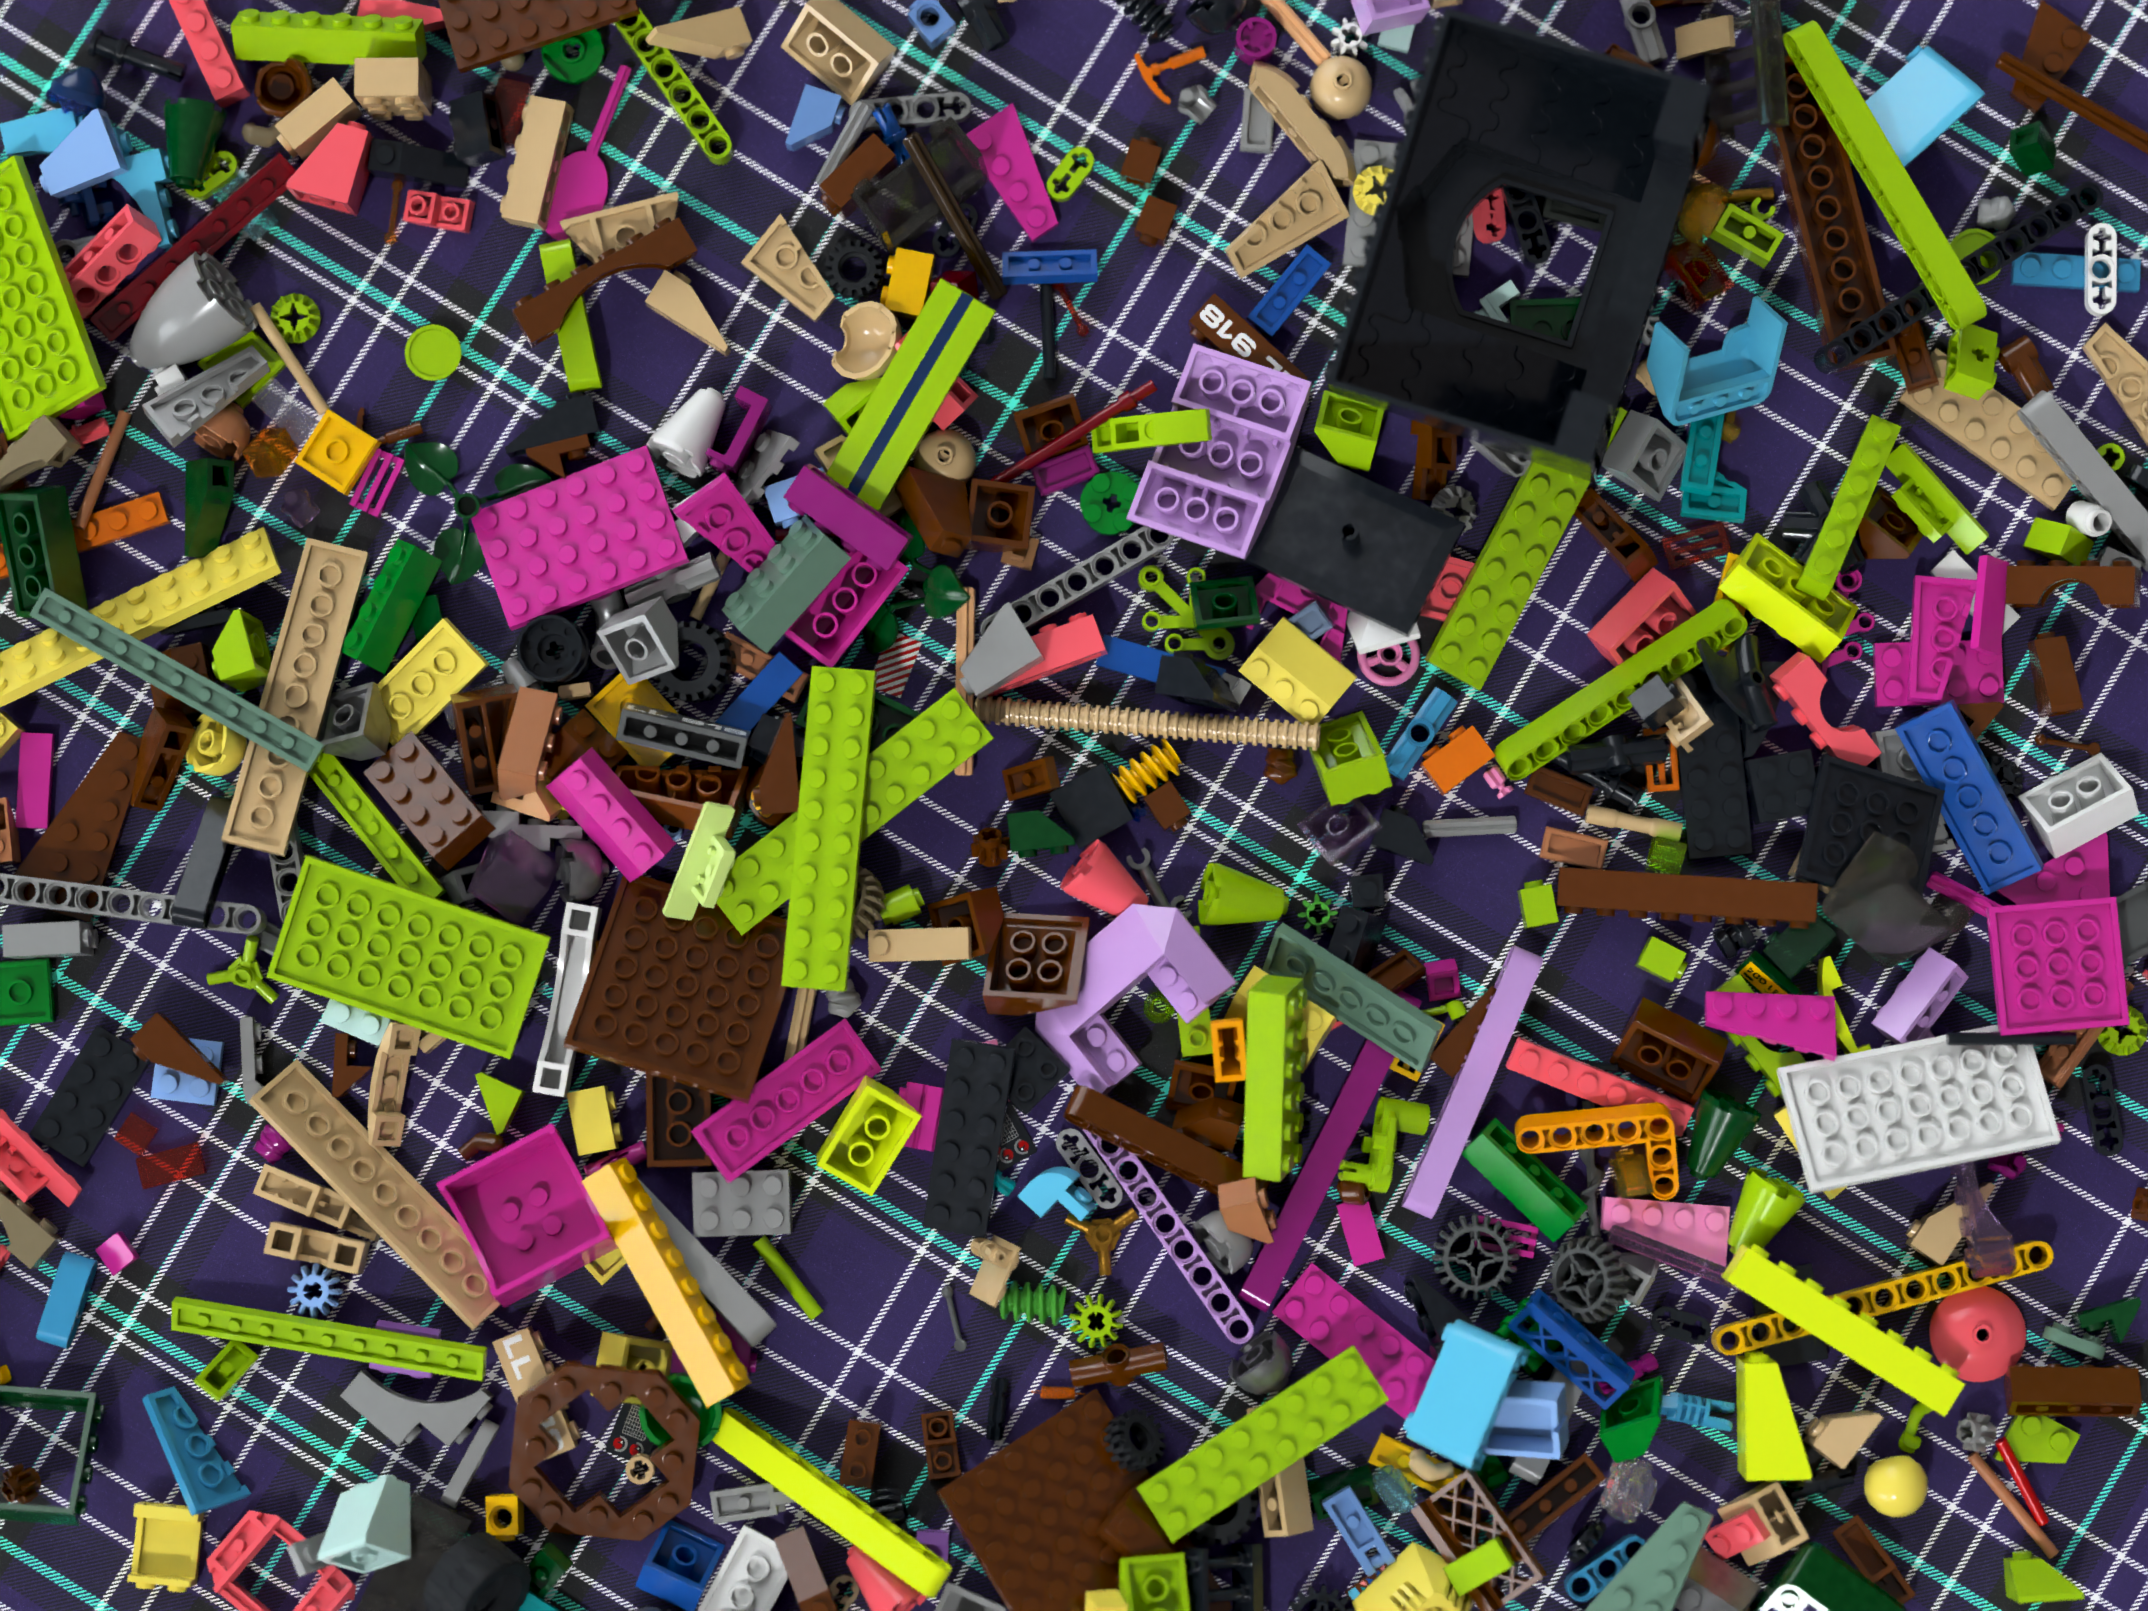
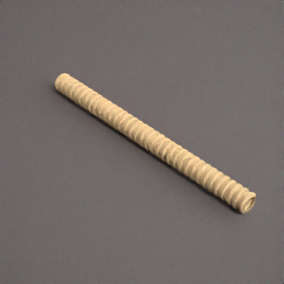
M988 696L987 699L982 698L981 700L976 698L974 713L981 722L985 721L986 724H991L993 721L996 725H1001V722H1005L1006 726L1015 723L1016 727L1024 724L1028 728L1031 725H1034L1035 728H1040L1042 725L1045 729H1050V726H1054L1055 730L1064 727L1065 731L1074 728V731L1077 732L1080 729H1084V732H1089L1091 729L1094 730V733H1099L1100 730H1103L1104 734H1109V731H1113L1114 735L1123 732L1126 736L1129 733L1139 736V733H1141L1143 737L1153 734L1154 738L1163 735L1164 739L1173 736V739L1176 740L1178 737H1183V740H1188L1190 737L1193 738V741H1198V738H1202L1203 742H1208V739H1212L1213 743L1222 740L1225 744L1228 741L1238 744V741H1240L1243 745L1252 742L1253 746L1262 743L1263 747L1272 744L1274 748H1277L1278 745H1282V748H1287L1289 745L1292 746V749H1297L1298 746H1301L1303 750L1312 747L1313 751H1317L1319 748L1321 726L1318 722L1310 725L1309 722L1300 724L1299 721H1294V724H1291L1289 720L1280 723L1279 719L1270 722L1268 718H1265L1264 721H1260V718L1250 720V717H1245L1244 720H1241L1240 716L1230 719L1229 715L1220 718L1219 714L1210 717V714L1200 716V713H1195L1192 716L1190 712H1185V715H1181L1180 711H1175V714H1171L1169 710H1166L1165 713L1155 710L1154 713L1150 709H1145V712H1142L1140 708L1131 711L1130 707L1121 710L1119 706H1116L1115 709H1111V706L1101 708V705H1096L1095 708H1092L1091 704H1086V707H1082L1081 703L1072 706V703L1069 702L1066 705H1062V702H1057L1055 705L1052 704V701H1047L1046 704H1043L1042 700H1037L1036 703H1033L1032 699H1027L1026 702H1023L1019 698L1017 701L1007 698V701H1005L1003 697L993 700V696Z

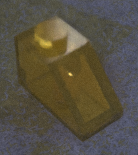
M1634 1149L1616 1151V1158L1608 1159L1615 1197L1626 1198L1654 1193L1643 1154H1635Z

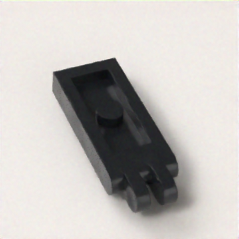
M215 605L199 612L198 615L188 617L161 630L160 633L164 636H170L224 625L228 622L234 610L241 609L246 613L248 611L242 607L217 610Z

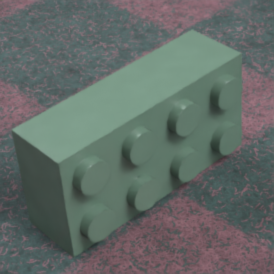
M805 515L791 526L789 534L784 540L769 551L767 559L760 567L750 572L745 584L728 597L725 606L721 610L743 635L767 653L846 565L851 557L829 534L814 525V521Z

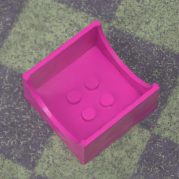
M552 1123L436 1183L480 1263L493 1298L504 1308L618 1248L582 1183L584 1178L567 1144Z

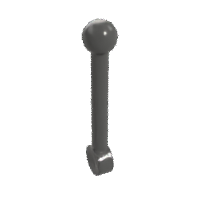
M944 1286L941 1294L946 1298L956 1339L954 1348L962 1352L966 1349L967 1343L962 1339L952 1299L954 1290L951 1286Z

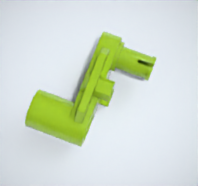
M1381 1096L1375 1109L1372 1138L1364 1136L1361 1144V1151L1370 1154L1369 1164L1342 1160L1339 1170L1344 1171L1338 1173V1179L1364 1183L1369 1191L1386 1193L1392 1179L1397 1131L1423 1136L1427 1131L1430 1120L1429 1105Z

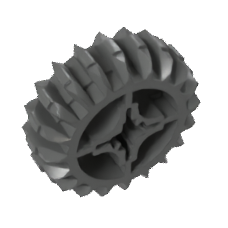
M1473 1213L1471 1217L1472 1223L1467 1224L1465 1216L1461 1215L1459 1220L1462 1226L1457 1228L1454 1222L1450 1221L1448 1226L1453 1232L1450 1235L1443 1230L1439 1232V1235L1446 1241L1444 1244L1437 1241L1434 1242L1433 1246L1442 1250V1254H1433L1432 1260L1442 1261V1265L1434 1267L1435 1273L1446 1272V1275L1440 1279V1283L1444 1285L1451 1280L1453 1283L1449 1288L1450 1293L1453 1294L1458 1287H1461L1460 1297L1462 1299H1466L1468 1290L1473 1291L1474 1301H1478L1479 1291L1484 1290L1487 1299L1492 1298L1489 1288L1493 1286L1498 1293L1503 1292L1502 1286L1498 1283L1501 1279L1505 1283L1511 1284L1512 1279L1505 1273L1506 1271L1517 1272L1518 1268L1509 1264V1260H1518L1519 1254L1509 1253L1508 1251L1517 1246L1516 1241L1505 1242V1239L1511 1235V1231L1507 1229L1501 1234L1498 1233L1502 1226L1501 1221H1496L1493 1227H1490L1491 1217L1489 1215H1485L1483 1224L1478 1223L1477 1213ZM1480 1231L1494 1237L1500 1244L1502 1252L1483 1249ZM1470 1232V1242L1465 1250L1449 1252L1452 1244L1459 1236ZM1474 1241H1477V1249H1480L1479 1253H1484L1485 1255L1484 1259H1479L1476 1273L1474 1265H1471L1472 1261L1469 1260L1467 1262L1466 1260L1467 1255H1471L1473 1252ZM1449 1262L1467 1265L1470 1268L1471 1282L1464 1281L1456 1276L1451 1270ZM1501 1262L1496 1274L1490 1279L1481 1282L1482 1268L1489 1263Z
M1590 1236L1572 1238L1568 1241V1244H1562L1558 1247L1559 1253L1551 1256L1555 1265H1550L1546 1268L1552 1273V1278H1549L1546 1282L1553 1284V1290L1548 1295L1552 1297L1557 1296L1556 1303L1560 1307H1564V1310L1578 1322L1595 1323L1597 1320L1605 1321L1609 1318V1315L1616 1314L1618 1312L1617 1306L1625 1303L1621 1294H1627L1630 1291L1624 1286V1281H1628L1631 1277L1623 1273V1269L1628 1264L1619 1262L1622 1253L1613 1251V1244L1609 1242L1604 1243L1603 1238H1592Z

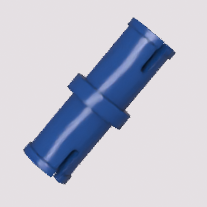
M890 103L884 104L882 110L880 107L874 109L872 114L875 116L884 135L882 140L885 145H889L891 151L896 155L899 169L906 168L907 162L909 166L914 164L903 144V139L907 132L904 127H900Z

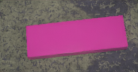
M1989 555L1979 556L1970 649L1995 656L2001 653L2006 575L2009 562Z
M21 732L16 828L47 829L50 826L55 734Z

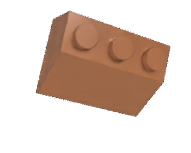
M520 686L497 768L499 799L509 800L536 792L539 780H545L548 769V762L545 761L546 753H552L555 744V734H552L554 725H560L563 707L558 706V693Z

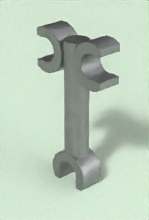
M1146 848L1141 849L1145 857L1144 862L1141 864L1134 863L1130 855L1127 856L1128 865L1132 869L1138 870L1156 906L1176 908V904L1185 899L1183 895H1179L1169 904L1149 865L1151 857ZM1189 910L1182 914L1187 919L1191 916L1192 912Z

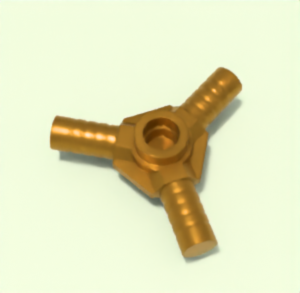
M1130 1208L1113 1221L1111 1218L1095 1219L1089 1222L1085 1219L1080 1221L1069 1212L1064 1224L1085 1233L1084 1237L1094 1252H1098L1099 1276L1112 1275L1110 1251L1114 1250L1121 1235L1120 1231L1137 1220L1139 1216L1133 1208Z

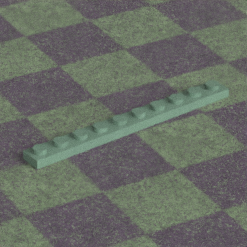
M44 588L29 614L34 619L308 773L311 772L326 746L47 588Z

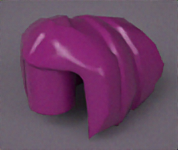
M267 1124L260 1133V1139L257 1140L252 1149L274 1165L276 1161L283 1157L285 1152H288L293 1147L271 1125Z
M2022 1151L1990 1157L1987 1169L1999 1172L2005 1178L2015 1180L2025 1170L2027 1160L2023 1157Z

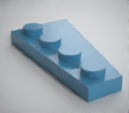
M175 1386L148 1394L142 1399L191 1516L247 1498L251 1494L245 1484L242 1486L234 1476L235 1470L229 1461L224 1462L214 1448L216 1443L209 1434L206 1436L198 1426V1418Z

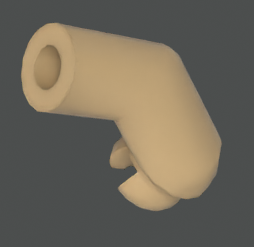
M1415 1449L1409 1454L1411 1470L1423 1480L1434 1481L1454 1478L1452 1462L1434 1464L1426 1458V1452L1422 1449Z

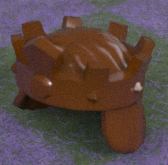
M288 58L285 62H271L257 70L254 95L257 97L256 103L268 116L284 118L311 96L315 88L312 76L309 75V70L305 67V64L295 58Z

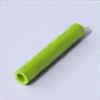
M766 1235L753 1244L755 1249L808 1318L812 1321L821 1314L823 1309Z

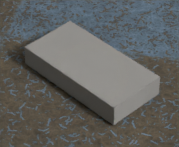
M1245 88L1239 152L1271 154L1274 118L1250 89Z

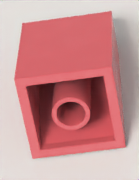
M348 121L347 125L337 123L290 177L286 188L297 200L357 216L370 174L368 162L373 138L371 133L366 130L365 125L354 121Z

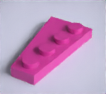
M1915 575L1913 578L1907 701L1941 702L1962 637L1963 628L1971 608L1977 580Z

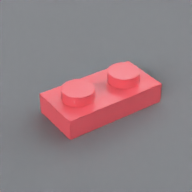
M1751 1508L1708 1529L1705 1539L1716 1556L1723 1561L1765 1541L1771 1534L1755 1510Z

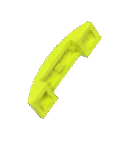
M1826 956L1819 959L1818 995L1834 996L1832 990L1843 984L1831 957ZM1835 999L1836 1042L1846 1055L1872 1050L1870 1044L1856 1046Z

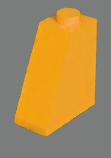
M1243 1018L1211 1020L1216 1083L1246 1080V1046Z

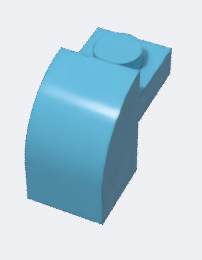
M1062 1166L1052 1167L1043 1171L1018 1195L1040 1218L1046 1215L1058 1201L1080 1221L1085 1219L1097 1206L1092 1202V1196L1085 1189L1077 1188L1074 1185L1081 1174L1071 1168Z

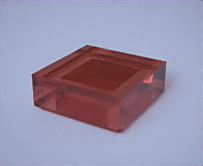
M131 1112L114 1137V1140L138 1156H143L160 1129L134 1112Z

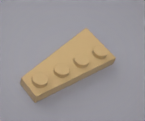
M2104 323L2081 348L2148 447V361L2108 324Z

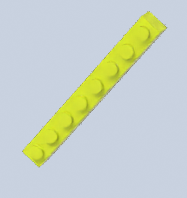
M1741 1244L1721 1276L1722 1278L1944 1417L1947 1415L1965 1386L1963 1382L1957 1379L1960 1374L1958 1371L1945 1363L1940 1368L1930 1362L1933 1356L1918 1346L1913 1351L1903 1345L1906 1340L1891 1329H1888L1886 1334L1875 1327L1879 1322L1861 1312L1859 1317L1848 1311L1851 1304L1834 1295L1832 1300L1821 1294L1824 1287L1807 1278L1805 1283L1795 1278L1797 1270L1782 1261L1776 1266L1767 1260L1770 1254L1757 1245L1753 1244L1749 1249Z

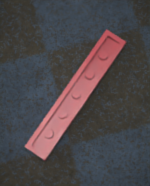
M1521 1037L1517 1038L1505 1065L1507 1069L1604 1107L1653 1102L1663 1103L1670 1109L1675 1135L1682 1137L1694 1111V1107L1690 1104ZM1656 1118L1651 1124L1656 1126L1662 1125L1666 1120Z

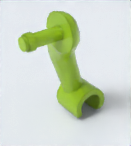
M1920 1401L1912 1407L1905 1431L1898 1442V1447L1910 1454H1913L1915 1449H1918L1921 1444L1922 1438L1916 1436L1921 1419L1926 1414L1934 1411Z

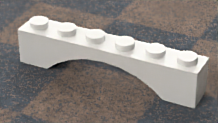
M571 902L566 903L554 992L537 1062L532 1092L559 1097H567L566 1093H569L577 1051L564 1048L563 1043L594 958L602 909L599 907Z

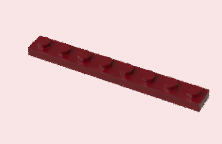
M278 152L96 310L89 319L112 342L139 319L152 295L176 267L195 251L200 256L205 252L210 255L215 253L287 190V181L296 172V169L281 152Z

